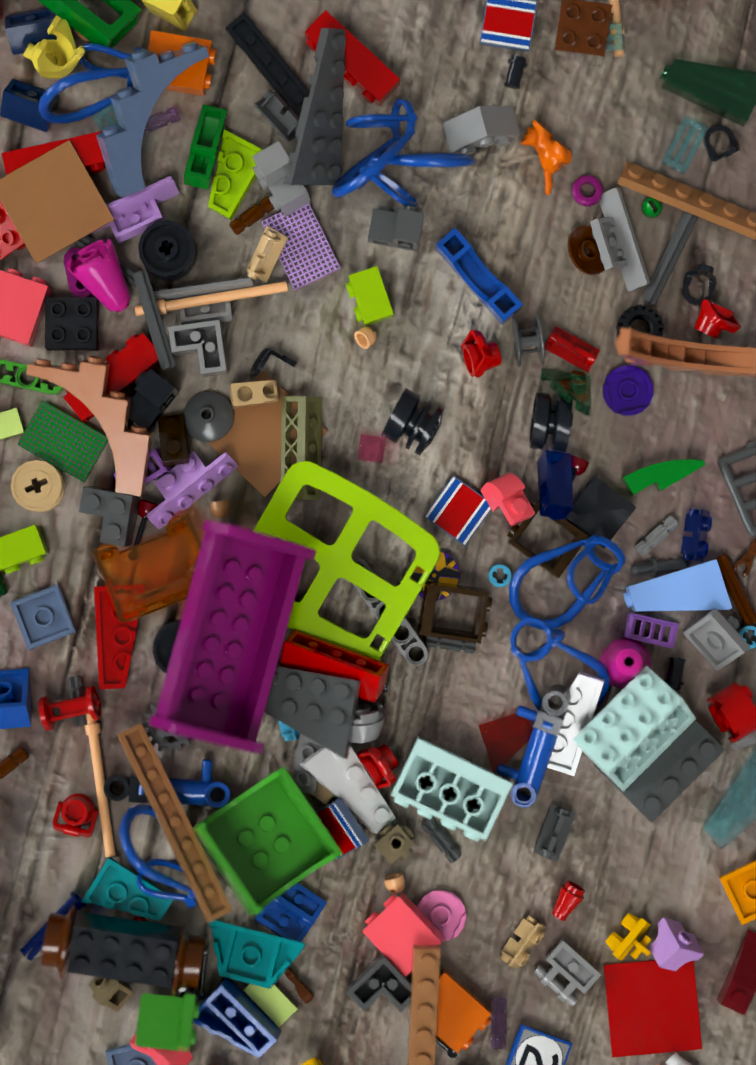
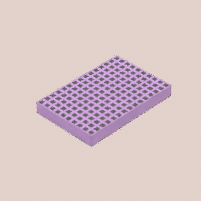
M309 203L287 216L280 212L261 221L264 229L268 225L288 237L279 260L294 291L340 270V266Z

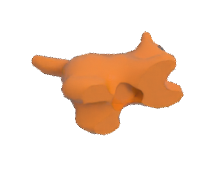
M534 119L532 121L533 127L527 128L524 139L520 144L524 146L529 145L536 149L540 164L544 170L545 194L549 195L553 187L552 174L570 163L572 155L571 151L559 141H553L552 133L541 122Z

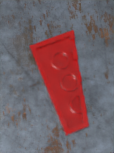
M146 584L94 587L99 690L119 689L126 686Z

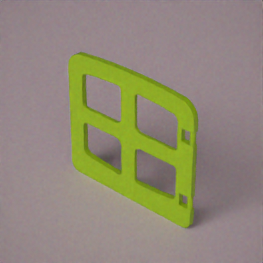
M300 461L288 469L253 530L317 550L314 560L320 566L319 572L302 601L298 602L294 599L287 627L378 661L383 656L440 557V545L434 535L378 496L312 461ZM304 485H310L322 490L353 508L352 515L333 545L322 542L286 518ZM373 520L400 537L416 552L413 563L398 586L387 582L356 563L352 558L356 545L369 523ZM417 566L425 570L418 582L410 578ZM344 578L385 603L386 608L369 637H361L319 615V609L337 579ZM377 634L385 638L378 650L371 646Z

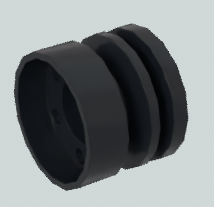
M405 388L381 436L394 443H397L403 435L408 436L405 448L409 450L414 440L419 442L415 454L420 456L432 443L442 423V414L445 408L439 405L434 415H432L429 411L433 402L429 401L423 409H420L418 405L421 396Z

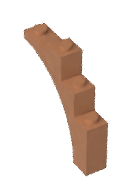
M621 328L620 335L616 339L618 355L623 356L625 362L632 365L662 366L669 370L700 371L707 375L756 377V348L680 341L649 335L631 328Z
M88 356V360L81 361L79 369H76V364L63 362L61 366L51 365V360L39 358L35 362L29 363L27 365V375L46 379L65 388L81 400L95 415L106 433L113 452L116 470L115 493L141 497L145 493L153 432H147L146 427L135 425L128 429L132 398L125 397V393L110 391L109 394H106L110 363H103L104 358Z

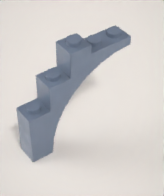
M189 42L182 45L181 50L175 52L173 50L159 53L158 57L156 53L147 51V49H139L132 52L131 57L125 59L134 89L132 87L122 88L117 91V95L110 97L119 127L117 125L108 126L103 129V133L96 135L113 191L120 197H125L145 189L141 170V147L144 129L151 110L162 92L175 77L191 65L209 57L206 46L196 42Z

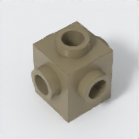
M389 823L379 832L381 837L374 842V846L391 865L398 858L403 861L414 851L411 847L415 845L412 840L415 835L406 825L401 827L396 823L392 826ZM397 838L401 841V843L399 845H393L392 840Z
M94 977L88 984L94 992L92 997L102 1006L110 1007L116 1012L135 993L126 981Z

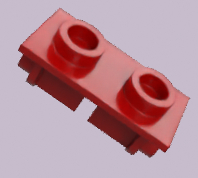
M555 326L544 346L545 350L587 373L600 352L599 349Z

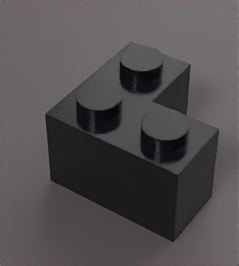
M151 369L147 373L143 371L135 381V384H137L135 387L136 394L128 396V398H132L129 419L138 426L146 427L147 432L151 430L158 421L157 418L162 416L179 394L171 384Z

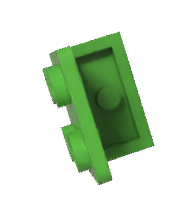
M144 993L140 998L135 1044L138 1047L187 1052L190 1045L195 1044L196 1029H192L193 1018H198L199 1002H195L196 995L185 994L183 997Z

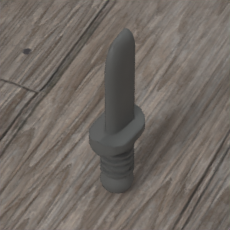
M656 557L651 558V563L632 565L630 571L634 575L653 572V577H656L660 571L683 569L689 566L685 559L657 561Z

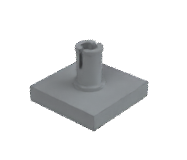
M716 608L683 632L685 637L716 671L744 654L750 648L746 641L736 632L740 626L738 620L732 616L725 619Z

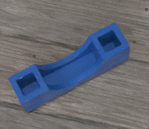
M456 228L436 243L435 250L501 325L522 308L523 304L489 271L477 256L473 247Z

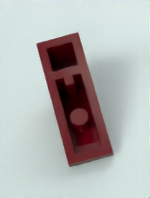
M749 929L716 999L721 1005L744 1016L756 992V933Z

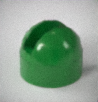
M651 197L645 199L641 206L643 215L647 218L659 216L662 211L661 201ZM649 201L653 202L657 212L654 213Z

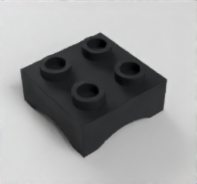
M45 297V349L48 351H99V300L96 297Z
M595 476L563 518L588 535L589 538L597 535L598 537L612 540L637 507ZM598 544V545H599L601 548H603V549L606 547V546H603V545Z

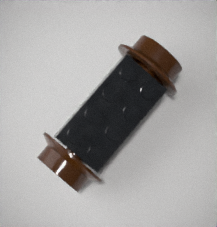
M72 906L67 915L50 913L43 942L41 965L56 967L60 979H64L67 971L68 973L171 988L175 971L172 996H175L181 987L198 988L206 936L190 934L187 923H184L178 948L181 927L78 911L76 916V906Z

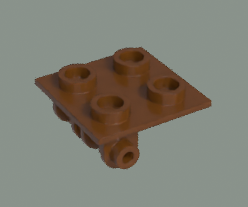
M562 0L555 50L605 57L609 24L613 21V13H611L612 4L581 0Z

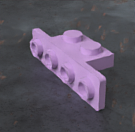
M172 176L161 179L145 187L143 190L107 204L106 206L112 214L114 221L95 232L111 226L119 244L143 233L148 226L155 222L164 221L157 204L179 194Z
M192 452L188 456L189 463L176 465L158 479L154 484L166 500L146 515L147 518L158 529H161L181 512L189 508L201 496L209 492L221 480L229 476L238 468V465L227 452L223 453L207 467L199 456Z

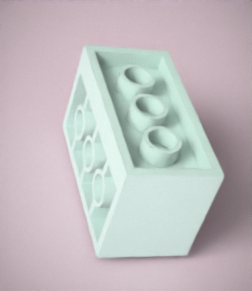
M646 666L573 741L624 792L696 720V717L683 699Z
M417 736L391 790V796L394 797L395 803L405 808H408L410 804L418 808V814L428 819H432L435 816L441 819V825L454 831L458 827L464 830V836L479 842L480 838L486 841L513 783L488 769ZM426 775H429L432 784L422 787L419 780L420 777L424 778ZM453 787L455 795L445 798L444 788ZM477 798L478 806L468 809L467 800Z

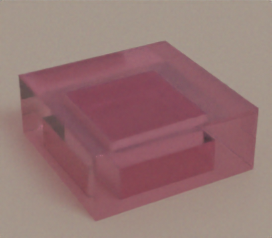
M361 434L357 460L383 464L386 438Z

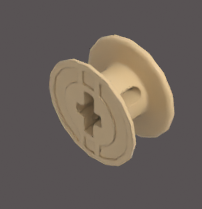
M33 460L25 462L17 468L12 476V496L20 506L27 510L40 513L50 511L64 497V477L56 467L45 461ZM36 480L41 483L48 482L40 487L41 492L36 490L29 492V489L36 486Z

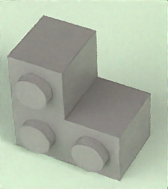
M513 105L478 106L443 123L450 152H461V154L467 155L475 153L476 148L479 146L487 147L496 143L497 147L508 145L511 143L512 138L520 135Z
M279 141L252 156L255 163L252 169L263 191L266 189L270 191L272 196L269 197V200L275 211L280 209L283 215L287 216L311 202L304 185H283L285 176L290 175L292 164L289 163V157Z
M220 320L168 327L171 351L174 356L198 353L200 372L203 378L228 374Z

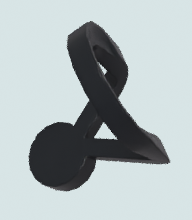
M717 125L711 127L704 136L703 143L710 159L714 162L723 157L727 158L740 150L739 143L732 131L725 126ZM717 130L725 132L733 146L720 155H717L709 142L711 134Z
M699 264L697 270L688 271L685 274L683 296L689 304L700 306L703 299H693L688 292L692 277L696 275H705L710 280L709 292L704 299L711 300L716 286V278L713 276L714 268L712 266Z
M265 348L255 360L250 375L256 377L265 366L271 354L294 368L297 362L285 355L282 356L271 349Z

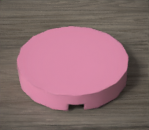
M443 889L433 890L424 895L418 902V909L444 935L445 939L442 942L455 938L464 928L466 921L465 906L454 893Z

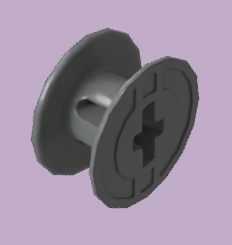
M539 314L535 316L536 327L518 329L515 316L512 317L514 349L518 368L521 366V354L538 352L541 364L544 365L545 363L544 341ZM534 331L532 335L521 336L522 332ZM536 345L535 349L522 350L525 346Z

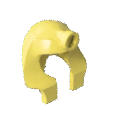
M56 15L47 32L48 34L56 35L57 39H43L36 45L29 43L23 54L25 58H29L41 78L46 79L66 77L85 54V49L81 45L76 48L66 19H61Z

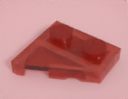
M513 713L478 725L494 773L497 771L499 764L505 765L529 741L533 730L531 720Z

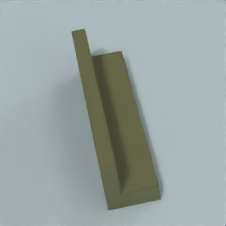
M282 396L280 483L291 467L290 457L293 453L297 457V463L300 461H312L321 466L322 397ZM291 402H298V413L295 416L291 414ZM293 428L297 431V439L294 443L290 439V432ZM304 485L296 499L320 500V490L310 485Z

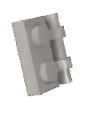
M563 939L545 958L552 965L551 968L546 970L541 965H538L533 971L540 978L539 981L544 986L548 985L557 993V998L562 1002L566 1001L571 1007L579 1000L572 992L578 988L585 994L601 976L600 972ZM560 972L569 982L563 986L554 977Z

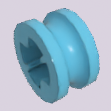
M496 564L489 569L488 579L492 585L504 587L511 580V572L505 565ZM499 568L502 569L504 574H507L506 580L502 579V583H497V579L492 577L493 572L497 573L496 569Z
M744 626L738 631V634L743 638L744 632L748 633V630H752V635L756 636V627ZM756 640L755 642L750 641L749 649L755 648Z

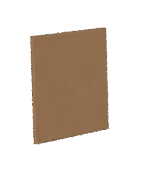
M70 140L0 179V201L36 264L114 221L112 214Z
M263 370L252 382L273 379ZM278 383L279 402L233 409L234 421L230 431L217 441L207 442L220 455L227 452L237 463L238 468L236 470L264 497L279 484L281 479L282 396L290 395ZM291 402V414L295 416L298 413V402ZM323 426L321 438L328 432ZM295 428L290 432V439L293 443L297 439ZM294 453L290 457L291 466L297 463V457Z

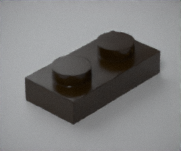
M183 414L158 417L163 467L189 463Z

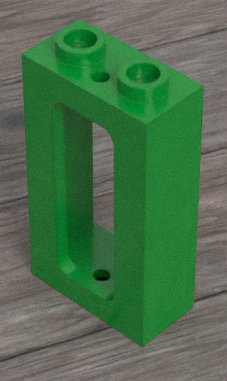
M38 0L61 19H66L72 28L90 42L114 48L138 24L142 11L131 0H102L121 15L113 24H107L77 0Z

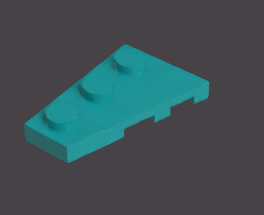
M109 857L81 902L104 906L105 908L117 909L161 921L173 900L145 894L137 886V873ZM142 877L143 884L149 889L165 892Z

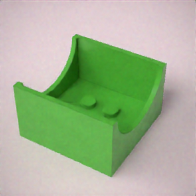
M285 767L275 770L192 827L200 844L248 915H257L269 903L293 885L343 854Z

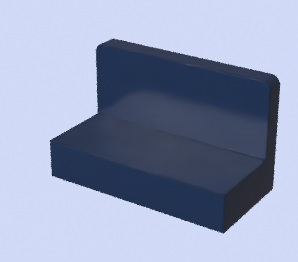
M45 8L5 16V30L12 54L24 53L29 43L36 45L43 39H57L56 35L48 34L47 32L56 14Z
M12 78L3 91L0 116L47 132L50 122L43 119L38 110L40 98L46 90ZM57 94L50 102V111L53 112L59 104L60 95Z

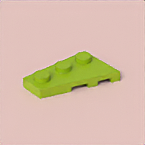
M224 129L222 148L218 155V167L216 176L213 179L208 208L232 221L257 177L252 169L255 166L252 156L263 149Z

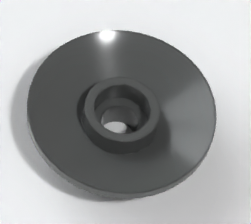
M206 391L196 394L188 401L184 408L185 428L192 437L199 441L214 442L223 438L230 431L234 421V412L230 402L216 392ZM205 411L211 412L209 419H203Z

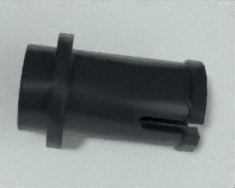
M512 55L511 59L508 60L510 65L504 86L520 89L523 70L527 68L528 64H526V58Z
M669 657L667 679H664V682L671 689L680 690L681 685H684L682 676L686 659Z

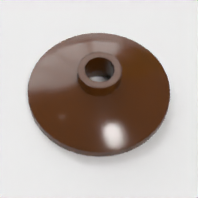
M583 225L575 228L568 238V253L573 264L587 275L600 274L605 268L601 262L599 249L593 237L591 226Z

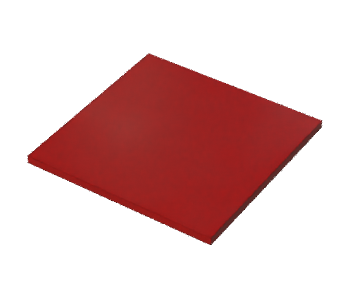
M656 960L603 965L612 1058L702 1049L694 961L685 963L677 971L659 967Z

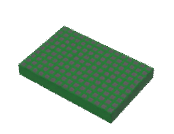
M42 400L17 445L85 483L107 445L108 439L107 436Z

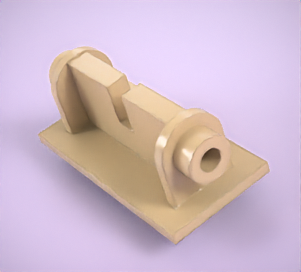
M266 225L246 270L248 272L247 276L254 280L259 278L268 283L288 237Z
M530 915L522 919L514 932L521 938L518 942L510 937L501 950L502 955L500 959L506 963L510 962L508 966L515 969L526 964L530 957V950L534 945H538L545 935L543 931L546 926L540 923L536 924L537 920Z

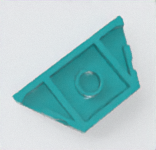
M217 920L209 923L214 939V951L218 959L219 976L268 989L273 987L306 947V943Z

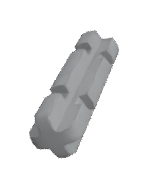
M673 516L667 517L663 521L664 524L658 525L645 537L644 541L641 540L635 546L636 551L642 557L646 556L652 547L655 548L670 535V531L673 532L679 527L678 521Z

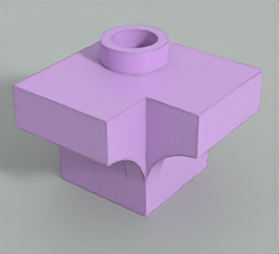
M663 917L657 923L658 936L649 946V949L659 967L677 971L685 963L694 960L698 961L704 955L694 934L685 932L679 921Z

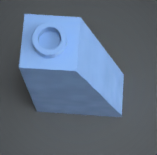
M717 559L625 587L627 592L623 593L627 608L632 607L633 612L713 610L715 608L717 610L732 609Z

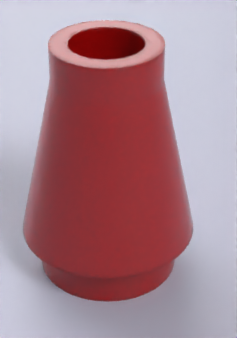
M568 880L565 885L561 886L552 914L556 918L565 921L568 915L584 899L583 894L585 890L578 884Z

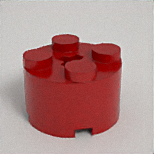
M737 683L730 684L706 700L707 703H712V706L708 707L714 722L722 733L727 731L731 735L727 739L732 743L739 741L756 730V707L751 700L753 695L746 685L740 687Z

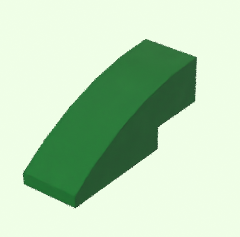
M202 105L184 172L185 185L209 190L228 110Z
M671 460L641 468L621 479L631 496L652 484L660 492L706 464L704 460Z

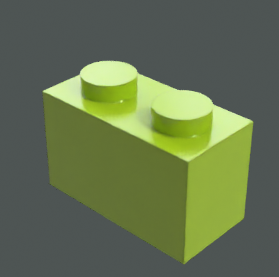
M378 266L348 275L349 283L345 285L349 297H355L357 307L353 309L358 322L363 321L365 327L394 317Z
M35 524L0 537V572L5 571L7 575L21 570L19 565L29 562L31 566L45 561L43 556L48 555L49 551L39 525Z

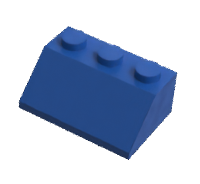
M29 668L0 670V729L31 727L32 695Z

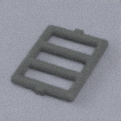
M756 441L746 444V448L723 456L717 461L746 532L750 537L756 536V525L749 512L756 509V498L745 502L739 488L756 482V471L735 479L729 465L755 456Z

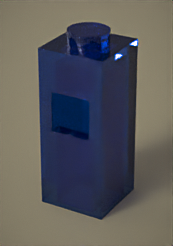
M546 450L537 462L540 516L550 517L552 520L565 519L574 508L570 453Z

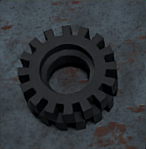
M642 304L634 307L631 306L618 319L616 335H620L621 328H630L634 320L643 319L650 327L649 335L662 337L664 329L663 319L661 315L657 314V310L650 308L651 306H642Z

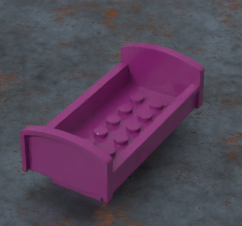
M204 520L202 528L205 531L156 714L151 715L149 725L177 735L262 754L264 743L256 740L305 559L314 560L317 550L237 526Z

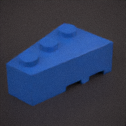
M225 978L199 1004L198 1018H193V1023L207 1029L209 1033L230 1041V1044L258 1058L277 1041L282 1032L229 978Z

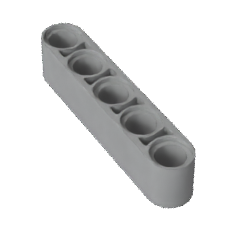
M359 558L353 559L356 563L362 564L366 569L372 572V570L364 560ZM354 585L379 621V609L385 603L376 597L368 598L363 589ZM404 618L401 625L408 629V637L400 641L394 636L392 641L408 663L419 666L427 660L428 651ZM420 647L423 650V658L420 661L414 662L410 659L409 651L411 648Z

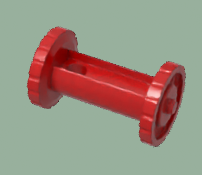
M94 686L87 687L85 696L53 703L45 696L40 697L38 701L40 720L46 731L54 729L55 721L90 714L93 720H99L102 716L100 698ZM55 707L60 709L58 716L54 715L53 709Z

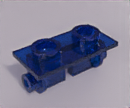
M690 508L689 513H686L684 531L693 532V536H683L680 554H683L682 559L692 561L694 556L695 561L703 563V558L708 554L709 545L706 542L707 532H710L712 527V517L709 511L701 509L699 514L700 510Z

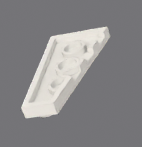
M584 672L578 673L568 689L571 694V701L565 711L566 716L547 768L568 775H575L582 750L573 739L592 721L605 679Z
M351 746L349 747L348 759H344L327 748L321 747L300 763L336 799L341 797L350 812L372 833L377 834L396 819Z

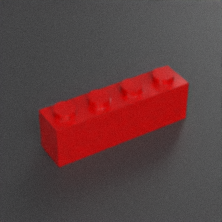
M325 10L305 31L306 45L313 52H316L321 28L346 30L344 80L351 87L356 85L363 91L361 95L371 105L375 103L380 107L400 86V78Z
M102 131L1 153L6 175L70 140L87 171L91 173L103 172L106 170V166L96 137Z
M144 333L140 336L138 334L133 335L126 341L127 346L120 352L115 350L106 357V363H110L106 394H109L110 391L124 393L135 384L136 379L143 371L147 373L150 369L153 370L159 365L154 345ZM66 390L67 394L63 398L84 423H87L95 415L81 400Z
M294 630L284 643L280 667L361 681L358 696L363 700L375 702L384 690L389 664Z

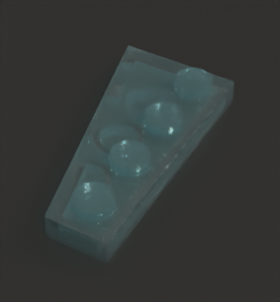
M756 752L703 828L721 849L728 845L756 819Z

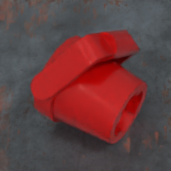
M703 299L694 329L718 339L722 330L734 334L741 328L733 314L734 312Z
M470 330L461 345L468 373L471 377L475 376L478 378L485 371L501 365V355L495 341H486L481 331Z
M383 744L378 748L372 747L356 753V756L377 789L389 787L396 781V776L392 771L399 763L387 745Z
M83 793L72 794L64 802H58L53 819V829L66 835L89 838L93 835L99 810L95 809L94 803L89 796ZM60 813L67 824L58 823ZM91 821L89 830L81 828V826H84Z

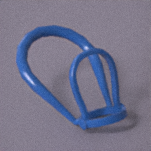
M88 43L81 45L85 51H100L124 60L132 56V54L99 44ZM136 47V48L134 49V51L139 50V49H143V48H141V47ZM83 56L79 62L88 69L87 71L77 72L60 79L41 96L38 110L42 118L51 123L67 124L81 121L112 105L110 97L78 111L65 114L50 111L49 104L57 94L70 86L111 76L126 78L127 87L134 89L128 69L101 68L92 65Z
M398 99L394 102L391 114L364 115L346 121V126L350 128L389 127L392 130L393 138L349 169L332 187V195L334 197H343L372 179L395 158L415 134L414 127L417 115L414 113L410 101ZM402 105L405 107L406 115H398ZM399 121H407V129L403 136L399 131ZM376 153L383 154L375 163L359 174L360 168L365 166Z
M376 153L365 166L360 168L359 174L375 163L382 154ZM405 154L396 155L389 164L411 167L472 166L475 159L472 155ZM379 172L370 179L404 206L417 207V201L383 173ZM369 181L360 186L358 189H362Z
M597 535L591 536L589 540L583 539L539 553L525 560L514 572L509 585V603L515 615L521 621L528 618L538 619L548 624L551 629L559 628L571 622L586 604H593L600 599L613 574L618 573L623 567L625 555L614 542ZM596 544L606 546L616 555L618 563L611 565L602 561L594 553L593 548ZM584 545L585 549L575 557L567 573L569 588L578 600L566 613L554 619L542 620L532 617L523 609L519 600V587L523 577L532 568ZM587 555L602 571L581 594L574 583V570L578 563ZM602 579H603V582H602V584H601L599 590H598L597 593L590 599V597L592 596V594L594 593V591L596 590V588L598 587V585L600 584V582H601ZM528 624V626L543 630L541 625Z
M528 618L520 621L514 627L511 633L510 644L512 653L519 657L529 696L535 708L539 711L542 705V698L526 663L543 659L555 646L596 670L600 678L605 679L596 707L599 706L610 688V675L605 665L595 657L562 643L561 641L565 637L564 631L551 629L548 624L538 619ZM530 623L541 625L547 634V644L536 651L523 652L516 644L519 631Z
M139 804L129 808L121 819L119 834L122 848L128 860L138 870L137 886L149 896L185 901L188 908L194 909L197 900L191 887L152 867L161 865L183 872L180 865L164 859L144 862L132 844L130 827L134 818L144 814L151 815L157 819L151 805ZM142 875L186 891L189 894L167 893L149 889L143 884L141 880Z

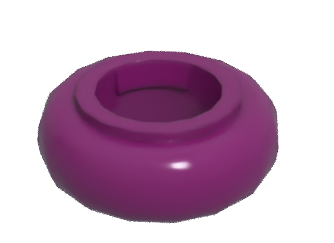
M584 175L573 183L572 196L578 204L592 206L601 200L603 187L596 177ZM582 185H592L595 190L594 195L590 198L582 196L580 193Z

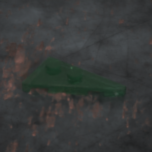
M542 368L540 379L551 381L550 388L557 391L567 402H571L573 399L576 402L575 409L584 414V416H590V376H587L582 371H571L569 373Z

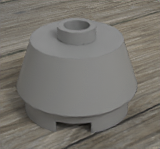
M358 699L350 742L366 743L379 737L386 717L383 712L382 703L379 701H371V704L359 703Z

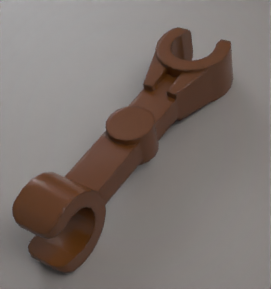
M756 538L750 544L746 554L733 565L735 571L739 564L743 563L746 565L743 577L747 576L751 571L752 561L756 554Z
M288 967L285 971L286 977L293 982L302 1001L306 1004L314 998L313 993L297 979L295 972Z

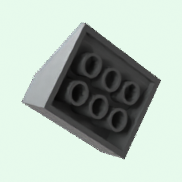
M695 720L624 792L596 765L594 766L652 823L725 749Z

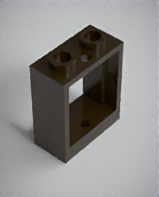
M539 500L535 505L530 502L535 511L533 517L524 520L520 526L518 524L514 525L507 534L511 538L508 541L510 546L527 558L535 556L536 554L517 540L539 511L574 536L570 543L589 537ZM582 546L562 554L554 566L547 562L538 566L558 579Z
M426 580L417 631L420 635L481 644L482 637L487 635L488 622H485L486 612L491 610L492 597L489 596V592L486 589ZM438 591L478 597L472 632L432 626Z

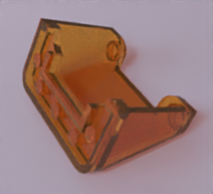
M188 514L172 518L166 526V534L120 552L116 546L104 544L92 551L96 566L120 622L133 621L187 599L202 545Z

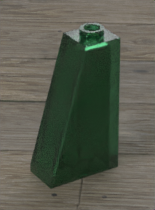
M675 59L672 66L666 64L660 79L664 80L661 86L662 89L742 127L748 121L756 104V72Z

